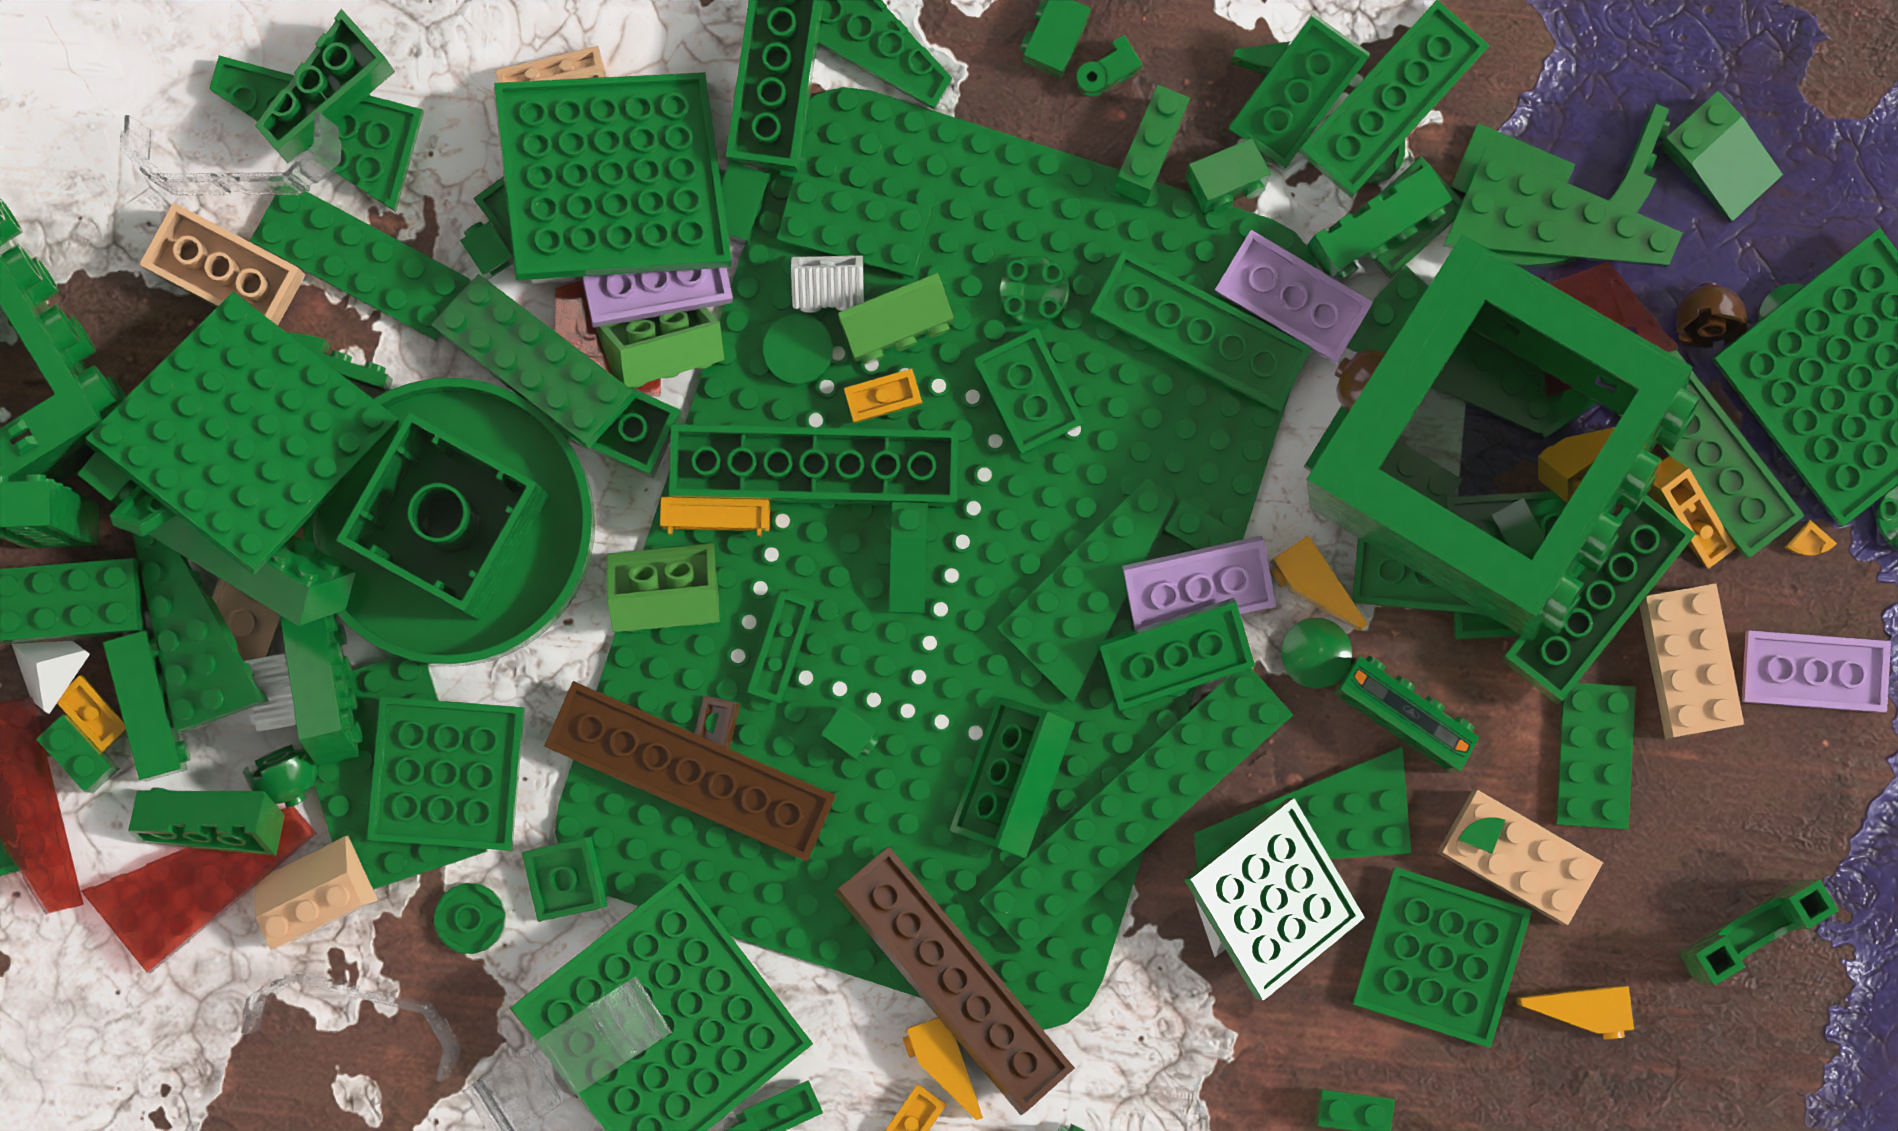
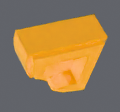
M1809 520L1788 542L1785 548L1797 555L1815 556L1830 550L1837 543Z

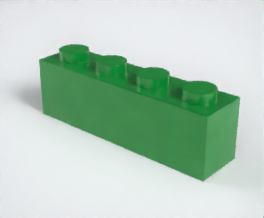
M141 631L103 642L139 781L147 782L188 770L186 762L191 759L186 741H180L179 733L175 732L159 661L157 640L155 637L153 638L152 633Z

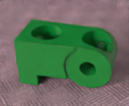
M1125 35L1112 42L1113 53L1098 62L1084 63L1077 72V87L1083 95L1087 97L1099 96L1142 71L1143 64Z

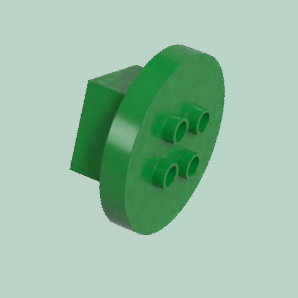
M466 378L426 379L402 385L377 396L374 400L399 419V425L303 524L304 540L313 543L318 550L328 556L340 559L343 565L356 572L346 610L337 614L357 634L375 646L398 657L427 665L447 667L476 665L502 658L527 646L546 632L567 610L578 593L590 564L595 541V509L590 483L576 451L560 429L530 402L502 387L483 381Z

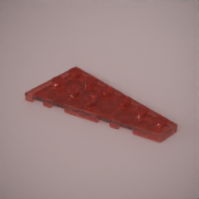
M33 697L0 704V840L4 844V850L16 863L23 875V880L45 915L80 907L84 903L46 750L36 740L41 735V729Z
M295 806L281 809L285 817L276 856L187 847L147 863L146 866L115 876L107 882L83 889L81 892L143 969L151 974L313 838L317 832Z

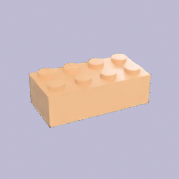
M174 202L139 264L147 272L216 308L232 292H235L276 325H279L305 277V274L298 267Z
M1717 584L1646 596L1639 607L1665 739L1744 725Z
M1479 790L1471 791L1437 851L1439 855L1560 925H1569L1603 864L1597 858ZM1488 817L1505 819L1493 854L1457 840L1461 832L1468 825L1479 819Z

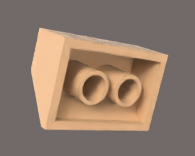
M348 835L255 881V918L270 950L289 945L378 901Z

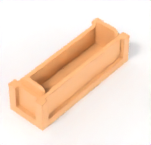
M599 46L495 70L498 83L606 77Z

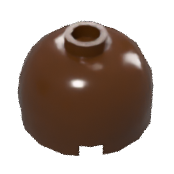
M1708 282L1701 284L1685 294L1677 306L1676 334L1678 333L1679 340L1687 345L1713 348L1711 341L1724 340L1725 346L1747 331V313L1743 301L1735 291L1720 286L1717 283Z
M1365 349L1355 354L1351 360L1345 357L1339 364L1334 375L1339 378L1336 392L1338 400L1348 412L1386 353L1376 349Z

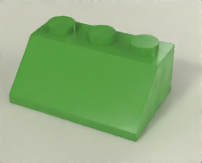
M938 273L838 313L839 324L855 363L863 360L864 364H870L883 358V352L896 347L897 351L910 348L917 344L916 338L928 333L930 338L940 336L950 330L948 325L954 323V316Z
M706 307L595 327L612 374L627 387L638 388L653 380L673 378L681 372L695 368H708L713 363L724 360L720 322Z
M714 544L607 554V602L612 632L720 622Z

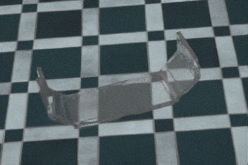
M315 113L314 144L286 172L162 173L150 161L151 129L132 116L124 115V130H121L120 150L143 174L148 176L149 180L176 196L231 195V192H242L246 195H302L304 191H310V186L313 183L317 184L341 162V141L338 138L339 128L321 113Z
M303 971L285 974L284 978L269 983L246 998L242 1014L244 1023L241 1033L243 1034L258 1032L265 1003L268 999L291 985L299 983L422 1013L443 1047L436 1081L442 1082L449 1079L452 1067L456 1066L461 1044L444 1016L440 1017L438 1015L439 1008L433 1007L434 1003L377 989L363 990L357 984Z
M637 977L559 1025L475 1081L462 1092L487 1131H522L672 1032Z

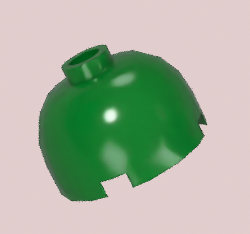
M291 744L255 760L257 768L251 772L248 766L243 770V775L252 791H265L275 804L285 803V806L289 808L306 800L304 793L313 787L317 779L318 766L304 747L303 749L294 750Z

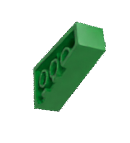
M342 8L334 17L335 22L326 34L323 33L315 43L316 48L305 63L301 62L295 70V76L286 89H281L255 125L287 164L395 73L385 56Z
M1429 164L1390 188L1387 194H1381L1368 201L1354 215L1349 213L1329 227L1328 231L1324 228L1316 233L1308 242L1307 247L1325 274L1332 278L1338 275L1343 280L1359 269L1356 263L1368 256L1370 261H1373L1389 250L1386 246L1387 243L1395 238H1398L1401 243L1417 233L1416 225L1427 219L1431 224L1448 213L1445 207L1453 199Z
M153 787L151 790H137L128 832L139 843L276 856L285 814L265 791H176Z

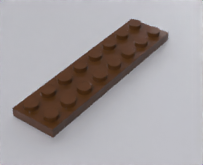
M575 681L572 682L544 747L807 862L836 798V795Z
M890 847L885 849L834 892L1020 1116L1026 1113L1075 1069Z

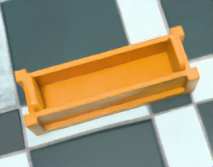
M661 497L660 526H662V529H668V535H673V529L757 531V536L762 538V531L769 532L770 502L764 499Z

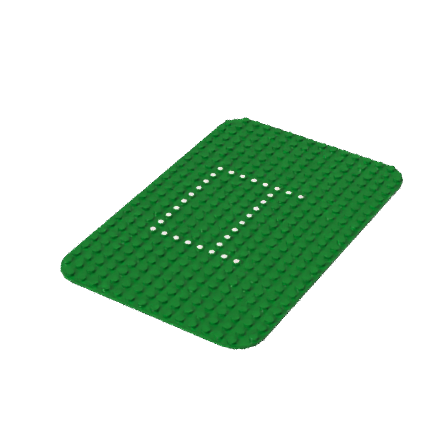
M840 87L816 94L809 99L799 173L932 208L914 278L863 265L864 302L938 273L954 316V323L948 325L950 330L940 336L930 338L928 333L916 338L917 344L910 348L897 351L896 347L884 351V357L873 363L864 364L863 360L855 363L839 324L838 313L841 311L837 310L836 307H822L817 312H804L800 308H793L792 257H821L828 255L777 242V235L795 172L770 169L771 180L750 244L744 245L731 284L733 301L730 304L724 305L719 320L724 360L713 363L710 367L703 369L685 424L959 431L957 507L928 506L925 614L889 613L892 505L770 502L769 532L762 531V538L757 536V531L673 529V535H668V529H662V526H660L661 497H670L669 470L643 550L714 544L720 622L615 632L596 691L694 734L704 696L741 704L730 746L731 750L836 795V798L807 862L573 760L558 804L555 826L557 842L563 843L592 837L606 896L639 906L673 878L682 873L730 936L922 998L834 893L885 849L890 847L1043 1030L1067 1024L1090 1005L1103 982L1144 850L1026 954L979 902L987 892L1025 858L949 831L998 696L1048 711L1075 723L1029 848L1028 857L1188 713L1196 686L1119 711L1099 650L1072 704L997 627L1147 477L1173 503L1144 561L1195 550L1163 531L1182 499L1243 535L1241 540L1244 539L1289 394L1280 411L1277 412L1090 315V311L1122 250L1258 319L1216 294L1214 290L1250 230L1317 268L1313 254L1298 234L1271 218L1233 206L1220 212H1215L1213 209L1203 214L1193 193L1159 182L1155 183L1147 204L1114 191L1121 170L871 90ZM1028 255L1044 256L1059 264L1066 274L1069 283V297L1063 311L1052 321L1036 326L1025 325L1012 319L1003 309L998 294L1000 278L1008 264L1013 260ZM792 314L809 315L819 320L829 331L833 343L832 362L826 373L815 382L802 385L787 384L777 379L767 368L763 355L764 337L770 326L782 317ZM1038 328L1085 424L1030 452L1020 455L974 363V359ZM908 369L913 370L922 400L921 405L859 423H853L844 388ZM780 591L815 602L782 704L747 693ZM1128 594L1105 640L1134 630ZM841 705L877 729L874 737L879 741L867 758L861 754L858 760H856L821 736ZM719 713L710 714L706 718L705 727L711 734H714Z

